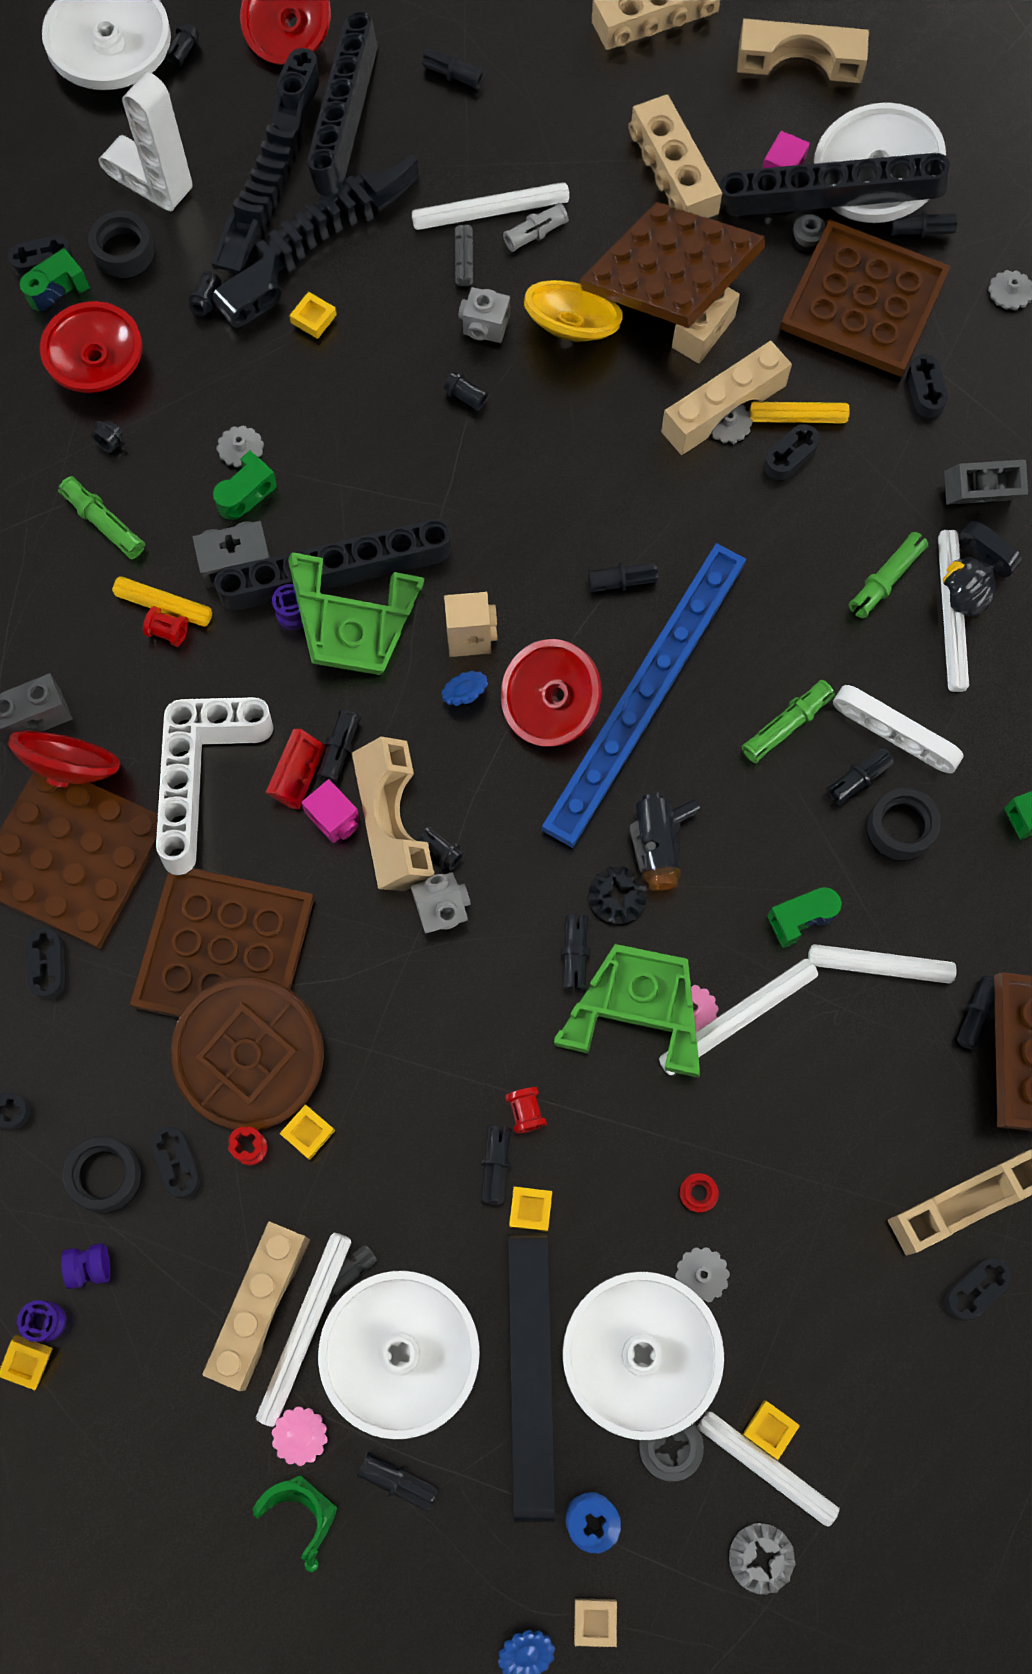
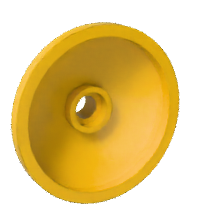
M561 280L542 281L530 286L524 298V306L530 317L552 335L567 341L584 342L606 338L615 333L620 328L622 322V311L616 302L583 291L581 284Z

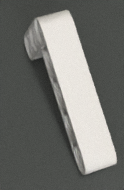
M145 72L122 98L134 141L120 135L99 158V163L103 170L113 179L165 210L172 211L191 190L193 183L168 90L158 77Z
M254 697L180 699L173 701L165 709L156 848L165 869L171 874H186L191 871L196 862L202 744L259 743L267 740L272 735L274 728L268 705L262 699ZM254 718H262L260 721L255 723L249 722ZM218 719H226L222 723H214ZM182 720H189L186 724H178ZM188 751L184 756H176L180 752ZM180 783H187L186 786L181 789H173L176 785ZM177 816H185L180 822H171ZM175 849H184L178 856H169Z

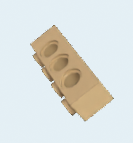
M593 0L592 24L606 50L626 45L629 42L646 36H652L675 26H681L684 23L701 17H708L713 13L719 12L720 0Z
M667 94L633 106L632 121L629 122L630 135L634 142L638 141L642 149L644 162L647 166L651 165L655 173L657 186L661 191H665L669 199V206L705 218L719 214L722 192L669 95Z

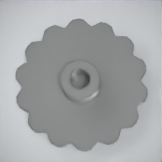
M1005 270L1004 273L999 272L995 278L991 279L988 291L991 293L990 298L995 301L997 306H1002L1005 310H1018L1019 307H1026L1027 303L1032 301V281L1028 280L1027 275L1020 274L1019 271L1011 272L1010 270Z
M744 405L737 406L711 432L713 439L720 440L722 443L729 442L732 444L736 443V441L744 440L745 435L750 433V427L753 423L750 419V412L746 411Z
M246 426L232 427L230 431H224L223 437L218 439L217 452L220 453V459L225 461L228 466L242 467L240 458L249 450L257 457L263 455L262 448L264 443L261 441V435L255 433L253 428L247 429Z
M704 1247L702 1250L693 1248L691 1253L686 1252L683 1254V1259L677 1263L678 1271L675 1273V1277L679 1282L694 1291L702 1300L711 1302L714 1297H721L722 1290L728 1287L727 1278L730 1276V1273L726 1269V1261L720 1259V1254L716 1251L711 1252L709 1248Z

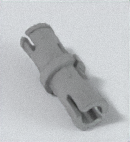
M557 203L554 207L538 215L533 213L527 216L525 222L509 231H505L503 237L507 247L513 252L534 239L540 241L545 238L547 232L567 223L569 218L565 207L561 203ZM543 221H546L544 225L526 234V231L530 228L542 223Z

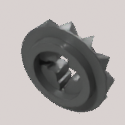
M694 1423L672 1435L674 1441L688 1442L687 1445H683L682 1448L676 1450L677 1457L675 1459L677 1465H674L668 1453H655L654 1449H658L661 1445L665 1444V1437L653 1440H640V1457L651 1474L661 1480L674 1482L688 1478L697 1470L703 1458L704 1443L701 1433Z

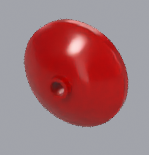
M243 0L240 15L243 35L250 48L258 56L269 63L284 66L289 54L293 50L307 48L315 53L322 45L330 26V1ZM297 17L296 24L290 26L292 18Z
M98 301L78 303L59 312L46 326L40 341V355L48 374L61 386L84 393L105 391L122 383L133 373L142 354V338L133 318L115 305Z
M559 639L540 640L522 649L509 664L501 685L502 710L512 730L525 741L545 747L565 745L580 737L594 721L601 702L602 688L597 667L590 656L580 647ZM560 690H563L564 698L559 702L557 694Z
M18 731L10 735L8 742L13 754L27 768L36 774L46 777L47 783L57 787H68L69 783L87 784L105 779L115 774L120 766L119 758L110 751L95 744L65 735L41 731Z

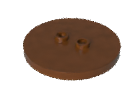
M231 978L202 991L182 1012L175 1026L171 1041L172 1071L184 1098L206 1119L220 1126L235 1130L239 1127H253L256 1130L264 1129L281 1123L292 1116L312 1095L323 1068V1038L312 1011L292 990L265 978Z

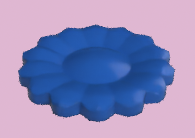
M472 670L453 677L450 682L445 684V688L441 691L443 701L448 705L454 704L455 706L473 702L478 698L479 694L485 691L484 688L488 685L486 675H483L481 671L475 672Z
M528 1630L523 1634H515L512 1640H507L504 1643V1648L499 1652L500 1659L498 1664L503 1674H540L548 1670L549 1664L554 1660L553 1652L555 1647L548 1635L543 1636L541 1631L533 1633L531 1630Z

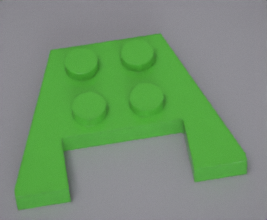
M292 552L288 562L312 664L381 675L401 635L400 632L404 623L410 615L418 592L424 584V578L394 572L390 577L388 606L320 593L323 558Z
M615 944L590 982L591 986L584 997L570 1013L571 1017L566 1025L556 1035L554 1040L555 1046L589 1053L597 1017L673 1032L666 1058L665 1071L699 1078L700 1065L688 959Z

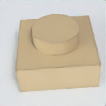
M575 1598V1646L617 1647L616 1599Z

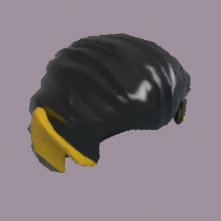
M971 557L959 558L952 562L946 569L948 573L943 578V584L950 590V607L954 611L969 617H977L989 607L996 591L993 573L994 566Z

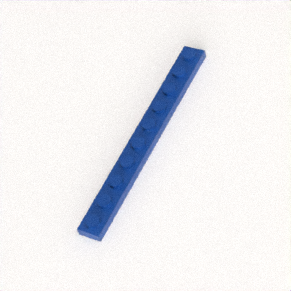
M717 543L714 545L542 825L543 832L572 848L575 846L743 569L746 558Z

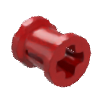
M153 606L145 617L143 634L147 637L158 636L169 640L171 645L179 647L188 631V617L179 616L177 618L161 612L159 607Z
M538 1087L524 1088L505 1095L506 1102L511 1103L516 1121V1126H514L516 1134L533 1131L548 1125L546 1119L541 1116L536 1098L539 1094Z
M239 1127L229 1136L228 1149L231 1155L241 1163L255 1165L266 1156L268 1149L267 1141L255 1128ZM245 1138L253 1141L252 1144L255 1150L252 1153L243 1151L244 1147L241 1142Z

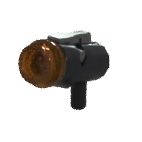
M649 793L644 795L642 801L636 804L637 821L630 825L629 831L639 870L642 873L644 872V879L646 882H649V889L654 891L670 890L678 887V879L681 877L679 867L680 841H676L675 833L680 829V822L700 813L701 810L695 799L672 809L671 800L664 798L662 793Z

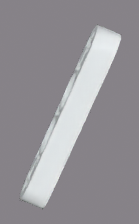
M850 685L842 686L833 700L834 707L845 716L942 772H955L963 759V753L957 746L856 687Z

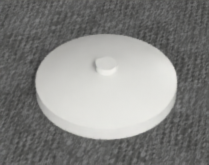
M55 0L45 16L42 27V39L51 64L65 79L85 88L112 90L135 84L145 72L152 73L157 69L168 52L171 30L165 8L160 0Z
M875 103L856 108L837 119L820 139L815 152L814 164L925 153H941L946 156V148L939 128L924 113L902 104ZM929 199L834 207L832 209L852 220L878 223L892 221L909 215L923 206Z
M385 1272L371 1276L353 1286L338 1300L331 1310L322 1329L319 1342V1372L322 1384L331 1403L355 1427L382 1438L406 1439L417 1437L435 1430L447 1422L468 1398L476 1380L479 1367L478 1335L466 1306L443 1283L416 1272Z
M633 1272L613 1277L601 1283L590 1291L577 1306L569 1321L564 1337L563 1366L571 1393L582 1410L594 1422L619 1436L638 1440H653L668 1437L684 1430L698 1420L707 1410L721 1382L724 1366V1348L720 1330L714 1316L704 1301L694 1291L681 1282L665 1275L650 1272Z

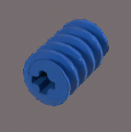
M596 1492L575 1496L569 1503L565 1519L566 1527L573 1543L588 1553H602L610 1549L618 1540L621 1531V1520L614 1505L605 1496ZM590 1513L595 1518L599 1517L600 1527L595 1531L590 1526L586 1527L585 1517Z

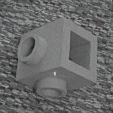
M472 287L468 300L463 299L459 308L458 319L463 320V334L477 340L485 339L502 343L510 318V296L496 293L490 289L482 290Z
M453 872L445 875L436 874L429 877L426 881L410 885L425 934L439 929H451L457 926L458 923L468 921L465 906L471 905L465 884H457Z

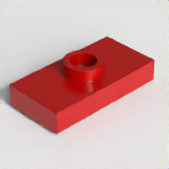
M293 729L265 793L291 809H300L301 802L304 800L326 746L302 729Z

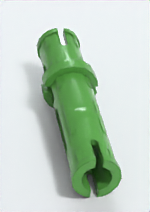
M73 476L67 477L59 485L60 489H58L59 494L74 505L82 519H88L129 559H135L143 552V547L146 545L145 542L102 504L103 501L97 494H91Z
M911 532L876 574H871L866 579L865 587L848 604L853 612L863 603V606L855 614L856 616L866 618L880 599H886L892 592V586L919 555L927 549L928 541L926 538L914 546L922 536L920 533Z
M821 679L800 698L795 697L789 702L790 706L741 746L747 758L753 763H757L804 722L807 724L813 720L814 714L835 698L836 695L833 692V688Z

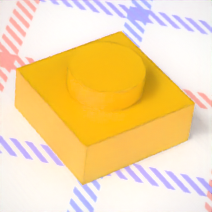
M308 292L289 316L293 325L318 339L337 314L336 307Z
M305 1104L281 1131L280 1135L306 1158L311 1160L335 1130Z
M514 1187L509 1227L548 1232L552 1191Z
M15 1334L1 1365L0 1377L36 1390L53 1348L35 1341H29Z
M764 1400L742 1435L778 1460L800 1425Z

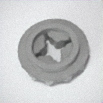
M752 1524L742 1529L735 1536L729 1551L730 1568L736 1580L747 1590L759 1595L776 1593L785 1584L790 1582L791 1574L796 1565L793 1546L782 1531L768 1524ZM756 1541L766 1553L778 1552V1554L773 1556V1559L768 1561L770 1567L768 1569L769 1576L760 1566H746L757 1557Z

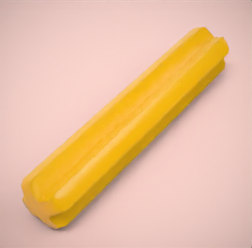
M752 402L749 412L752 422L846 423L849 419L850 409L847 403Z
M118 577L112 588L116 597L148 608L153 606L159 607L161 612L177 618L179 616L188 617L189 622L203 627L208 626L212 618L213 612L208 606L124 577Z

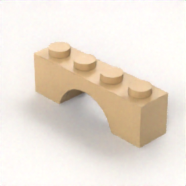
M743 19L737 72L768 75L778 62L787 58L801 57L818 63L826 71L831 81L861 83L867 63L869 30Z
M769 341L664 411L661 432L682 456L706 440L716 425L737 406L753 399L763 402L784 388L787 384L792 363L772 341Z
M381 736L352 752L378 889L406 891L411 888L410 885L426 881L429 877L433 876L434 870L428 842L416 841L411 838L405 831L400 817L401 796L407 782L414 775L408 743L404 740Z
M1032 1149L1016 1155L888 1219L906 1256L917 1253L951 1236L962 1228L1031 1196Z
M270 1221L268 1222L202 1376L235 1390L246 1391L262 1354L264 1340L271 1320L287 1286L297 1272L310 1241L309 1238Z

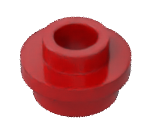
M692 1174L681 1184L680 1199L690 1211L697 1213L706 1212L714 1207L718 1200V1186L706 1174ZM700 1186L705 1190L706 1196L703 1200H696L692 1196L693 1187Z

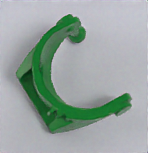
M300 1475L289 1481L278 1483L266 1490L258 1499L252 1511L254 1512L253 1515L259 1519L269 1508L285 1501L297 1502L309 1508L316 1517L317 1531L303 1552L301 1559L305 1561V1569L308 1572H314L319 1565L315 1558L318 1553L317 1549L333 1522L337 1507Z

